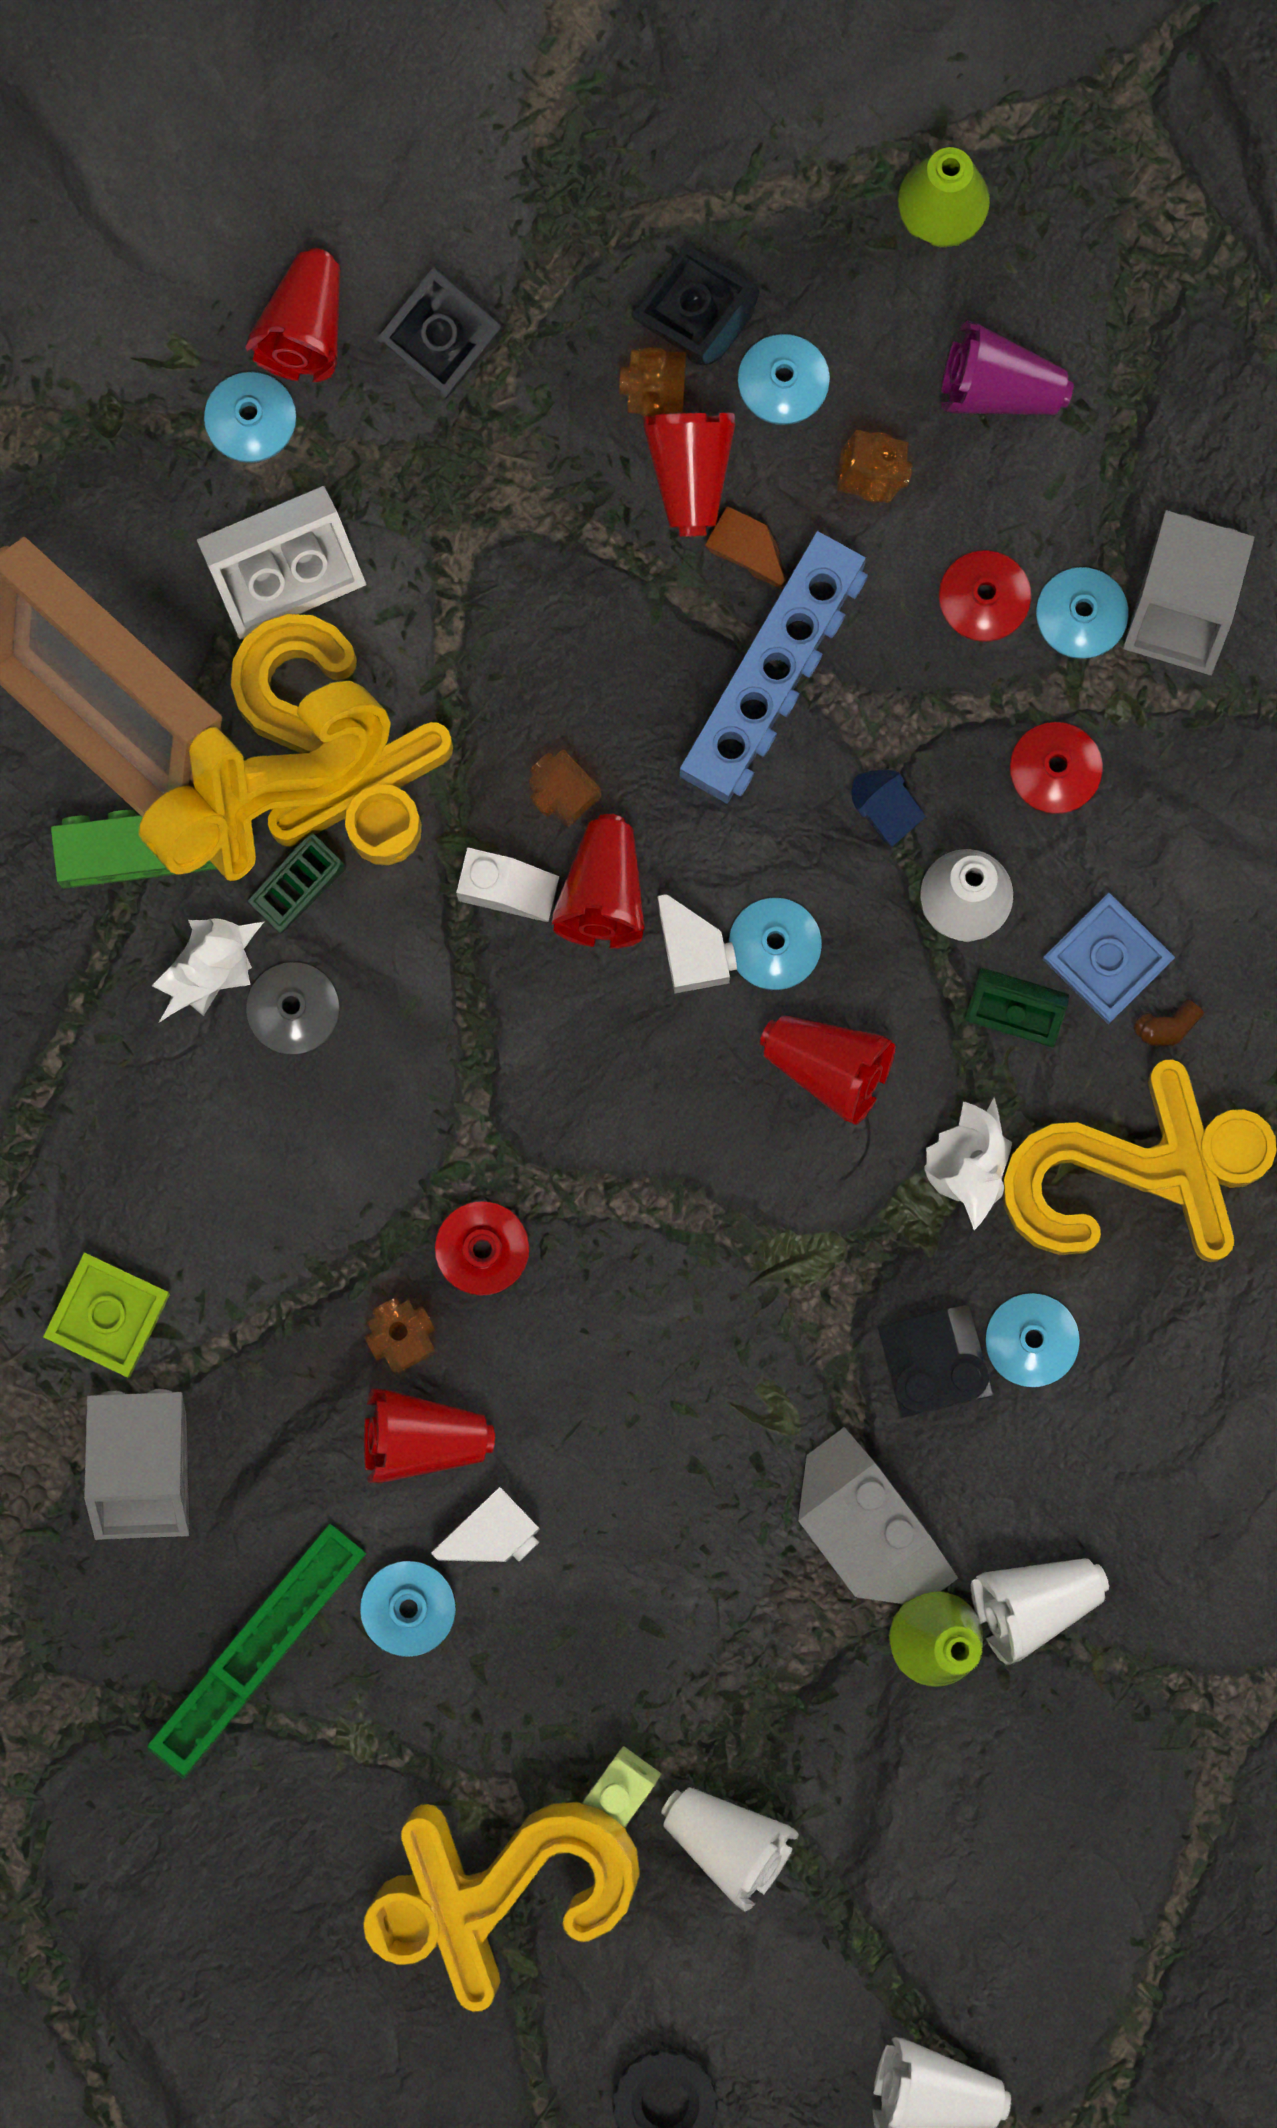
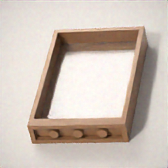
M25 536L10 547L4 546L0 548V686L142 817L151 805L166 792L180 786L190 785L194 787L189 754L190 745L202 731L214 727L220 730L222 716Z

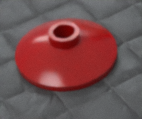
M976 551L957 559L944 574L939 589V604L947 623L963 637L979 642L996 641L1012 634L1025 620L1031 603L1030 584L1022 568L1008 556L994 551ZM983 585L991 586L994 589L995 596L989 600L982 599L978 595V588Z
M1050 722L1032 728L1018 741L1010 760V776L1018 795L1034 809L1050 814L1068 813L1082 807L1095 794L1102 778V758L1095 742L1083 730L1067 723ZM1054 757L1062 758L1066 763V769L1063 772H1054L1049 766V761Z
M473 1202L454 1210L444 1220L436 1237L435 1255L442 1274L454 1287L468 1294L492 1295L507 1289L521 1276L528 1261L529 1241L523 1224L510 1210L492 1202ZM481 1241L488 1242L492 1247L491 1254L484 1259L478 1258L474 1254L475 1245Z

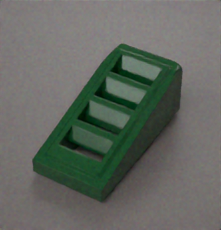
M311 832L253 894L248 903L282 934L346 870L345 864ZM311 853L327 867L322 874L306 860ZM297 867L302 869L314 881L309 888L292 873ZM284 880L301 895L296 902L279 887ZM271 893L289 909L284 916L266 900Z

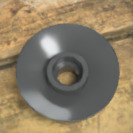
M282 963L266 970L254 982L247 998V1019L254 1035L267 1048L287 1055L304 1054L320 1047L333 1033L339 1018V999L333 984L320 970L304 963ZM289 998H295L300 1001V1009L295 1014H287L283 1010V1004Z

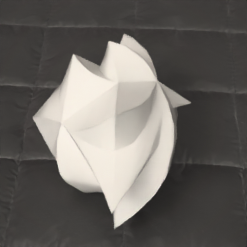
M223 919L188 920L192 928L188 944L170 968L152 985L171 995L169 1005L159 1023L189 1005L204 1016L220 989L250 985L248 970L252 967L244 948L264 922L238 926Z
M993 1098L987 1111L963 1101L959 1126L939 1133V1142L926 1148L927 1164L924 1168L929 1182L940 1194L964 1203L974 1230L982 1223L993 1204L1003 1195L1004 1185L1001 1178L1012 1146V1142L1002 1135L995 1098Z

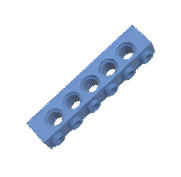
M819 531L816 532L680 767V778L727 804L734 793L740 797L743 795L754 775V772L748 769L756 754L764 757L776 738L777 732L771 730L779 714L787 718L799 698L800 693L795 691L794 688L802 674L810 678L819 664L823 654L817 651V648L825 635L833 638L842 624L846 614L839 610L847 596L856 599L868 578V575L862 572L866 560L864 556ZM816 582H826L833 587L835 594L832 598L821 601L811 595L809 588ZM794 621H803L811 627L812 634L807 639L796 640L789 636L786 628ZM772 660H779L788 666L790 672L785 678L774 680L765 674L764 666ZM752 699L759 700L765 705L767 712L759 719H749L741 711L742 704ZM726 739H735L742 744L744 752L736 759H727L719 753V744Z

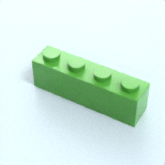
M135 810L108 813L107 820L91 822L89 816L67 817L62 819V825L51 827L57 882L62 889L176 874L170 872L141 840L139 825L143 817L141 815L136 816ZM209 860L202 867L192 872L216 870L217 868Z

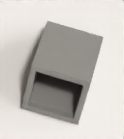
M1166 510L1153 546L1123 649L1212 675L1233 621L1255 537L1238 532L1232 528L1220 527L1194 519L1188 515H1180Z
M154 1389L143 1394L106 1391L101 1395L87 1396L84 1499L95 1540L189 1536L187 1422L182 1392H172L166 1389Z

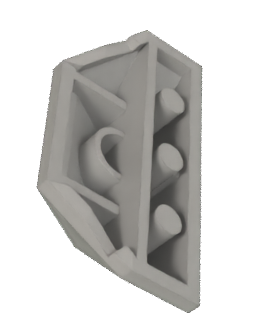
M845 1427L806 1455L798 1522L854 1597L904 1604L919 1595L942 1591L958 1579L931 1536L876 1463Z

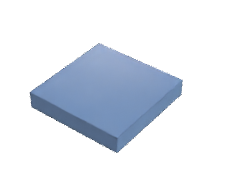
M1108 893L1042 960L1109 1025L1175 957Z

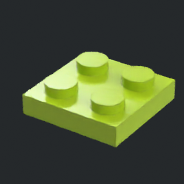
M84 1252L43 1338L130 1379L170 1293Z

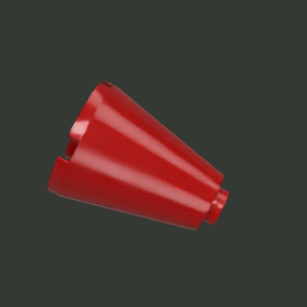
M316 248L299 253L250 332L246 343L247 352L250 349L254 351L252 360L266 371L294 381L299 380L300 374L314 375L312 382H321L331 378L334 373L338 352L340 266L330 253Z
M706 413L655 415V417L644 416L643 427L669 527L679 528V537L707 536L706 527L716 526L736 424L734 413H719V416H708Z
M602 814L598 819L590 821L587 825L552 914L553 931L556 935L567 941L594 947L595 939L610 940L609 948L630 947L642 941L645 927L634 829L625 823L626 820L623 817L615 814Z
M786 1015L781 1016L777 1022L774 1020L769 1021L760 1039V1045L765 1047L764 1057L844 1121L858 1125L866 1117L875 1104L877 1098L872 1096L878 1082L885 1084L896 1049L892 1040L886 1036Z
M386 1389L370 1390L367 1405H376L374 1417L365 1418L364 1465L365 1470H373L367 1478L369 1483H383L482 1463L486 1453H493L495 1430L493 1425H487L484 1415Z

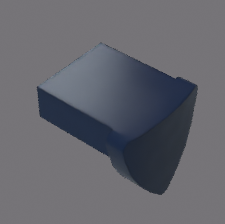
M874 770L858 774L852 785L851 795L853 804L860 815L867 818L882 840L893 847L918 825L926 815L903 786L905 780L899 772Z

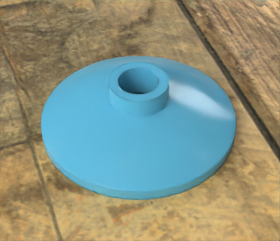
M789 334L769 336L754 344L743 357L738 372L739 392L748 409L760 419L780 425L798 423L812 416L824 402L829 388L828 366L820 351L809 341ZM781 368H787L792 372L793 377L787 382H782L776 378L775 373Z
M244 372L230 376L212 391L206 403L204 421L211 442L222 454L236 461L254 463L267 460L285 448L294 433L296 410L289 392L276 379L262 373ZM244 407H255L257 415L251 420L243 419L240 413Z
M1086 567L1068 569L1054 576L1043 588L1036 608L1038 628L1046 642L1063 655L1078 659L1097 657L1112 649L1124 634L1128 622V603L1121 587L1107 574ZM1080 602H1086L1092 607V614L1087 617L1080 616L1076 612L1075 606Z
M766 898L754 902L738 915L730 931L729 942L733 944L737 971L745 980L759 988L784 990L798 985L812 973L821 954V934L816 921L804 907L791 900ZM774 933L780 934L785 941L783 947L776 950L770 948L766 941L768 936Z
M1035 1293L1018 1295L1004 1302L992 1315L987 1326L985 1338L988 1357L997 1372L1008 1381L1024 1387L1046 1386L1063 1377L1075 1362L1080 1341L1077 1324L1068 1309L1059 1301L1049 1296ZM1035 1330L1042 1335L1043 1341L1040 1347L1031 1348L1026 1344L1025 1336L1027 1332Z
M397 1562L381 1569L371 1578L361 1599V1619L368 1636L381 1649L398 1656H418L436 1648L450 1632L455 1618V1599L448 1582L434 1568L419 1562ZM405 1600H413L418 1606V1612L412 1618H405L400 1613V1606Z

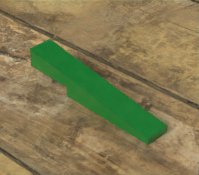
M329 1524L211 1666L209 1672L148 1744L147 1750L184 1780L365 1557L366 1552Z

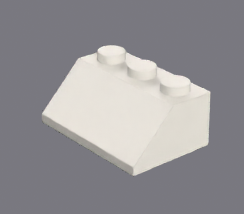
M324 486L197 539L239 639L246 637L264 621L285 614H300L366 586L339 515Z

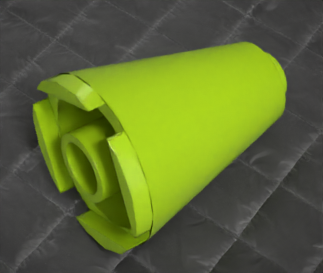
M953 147L942 148L913 167L905 176L898 197L900 218L909 233L916 238L919 237L932 243L931 245L938 247L959 245L972 238L986 219L989 210L987 185L970 157L964 151Z
M934 1591L919 1595L903 1604L893 1617L889 1632V1643L897 1666L906 1676L926 1686H946L961 1680L978 1664L982 1654L983 1630L976 1612L967 1602L953 1594Z

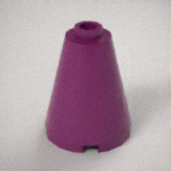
M966 321L961 325L958 331L965 332L966 335L962 344L952 343L942 380L941 393L949 394V402L941 403L944 411L961 414L1056 415L1061 407L1067 408L1073 393V381L1068 380L1067 370L978 323Z

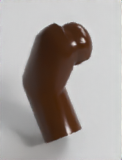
M1186 999L1172 1017H1153L1150 1013L1140 1015L1135 1021L1134 1031L1148 1045L1173 1046L1183 1040L1205 1013L1194 1002Z

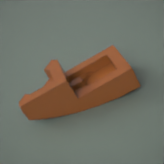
M727 506L705 547L710 553L748 569L753 577L783 590L788 580L783 572L780 561L778 543L772 537L771 530L767 525Z

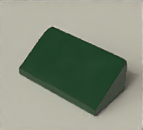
M981 968L965 1021L1054 1048L1067 1010L1069 995Z

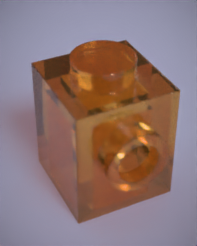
M564 749L555 757L550 752L547 753L530 770L534 775L529 779L530 789L534 792L529 796L530 800L546 817L554 813L567 828L602 797L601 788Z

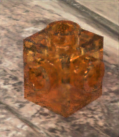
M656 347L631 350L630 367H621L619 395H628L627 413H639L642 416L650 417L662 414L683 413L686 352H668Z
M856 430L841 450L837 491L861 496L869 502L890 503L901 488L907 487L911 478L912 462L907 460L909 442L894 439L886 433H869Z
M394 1298L372 1310L375 1318L367 1322L372 1332L364 1337L375 1359L379 1361L385 1357L395 1375L437 1353L428 1337V1334L436 1330L423 1306L414 1310L409 1300L400 1304L398 1298ZM399 1326L406 1327L408 1333L403 1340L396 1341L392 1338L395 1328Z

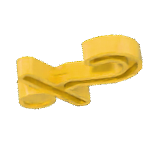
M285 614L264 621L244 638L233 659L231 687L242 717L258 735L300 754L309 753L318 749L325 742L321 741L298 717L297 706L278 699L271 690V681L275 670L287 660L303 658L316 663L327 677L333 680H343L353 674L356 669L357 659L352 645L335 626L313 615ZM430 722L423 724L387 744L376 763L364 777L342 795L321 805L271 810L268 816V827L273 838L283 846L292 847L300 844L311 832L316 835L345 819V827L351 844L363 859L378 865H392L405 860L415 851L421 839L422 824L415 802L405 791L399 788L449 760L453 753V743L449 731L439 723Z
M352 681L330 683L308 694L301 701L297 709L298 717L321 741L325 742L323 745L309 753L251 757L245 761L241 752L218 728H208L202 731L192 741L189 749L194 787L190 785L180 786L166 792L157 799L145 812L140 822L139 836L161 863L174 874L190 873L202 867L210 860L227 880L236 881L244 877L253 868L256 861L251 820L270 809L321 805L342 795L360 781L376 763L388 741L391 722L386 710L363 686Z
M1172 1059L1164 1060L1154 1067L1148 1078V1087L1162 1133V1139L1159 1144L1150 1148H1143L1078 1122L1051 1124L1030 1134L1011 1155L1002 1180L1004 1185V1209L1014 1229L1036 1248L1057 1255L1083 1254L1092 1250L1099 1242L1101 1236L1098 1222L1092 1216L1086 1214L1064 1215L1055 1212L1047 1205L1042 1195L1041 1183L1044 1174L1049 1168L1059 1163H1072L1140 1191L1149 1192L1182 1205L1196 1254L1202 1260L1217 1262L1225 1258L1232 1251L1234 1245V1235L1220 1185L1229 1188L1245 1187L1260 1179L1273 1164L1277 1152L1276 1137L1269 1123L1258 1114L1244 1109L1228 1110L1216 1116L1203 1129L1185 1066Z
M579 1802L557 1803L530 1814L487 1870L467 1876L462 1868L442 1811L436 1806L429 1804L415 1807L410 1813L401 1832L402 1842L414 1875L397 1876L386 1881L378 1890L367 1910L364 1920L365 1938L376 1954L384 1960L398 1965L414 1964L426 1958L438 1943L459 2003L467 2010L473 2012L482 2011L490 2006L500 1984V1974L487 1936L498 1921L505 1916L546 1860L557 1853H572L587 1861L594 1871L596 1883L572 1898L563 1920L566 1933L574 1940L584 1942L611 1931L627 1912L640 1874L637 1850L625 1828L605 1811Z

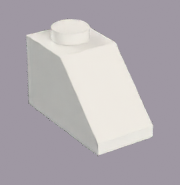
M467 847L456 893L460 902L549 922L559 876L514 858Z
M667 894L658 896L657 904L674 994L729 984V971L737 970L732 942L723 943L722 932Z
M499 1487L431 1554L439 1561L507 1562L514 1556L520 1562L539 1543L534 1535L540 1529Z

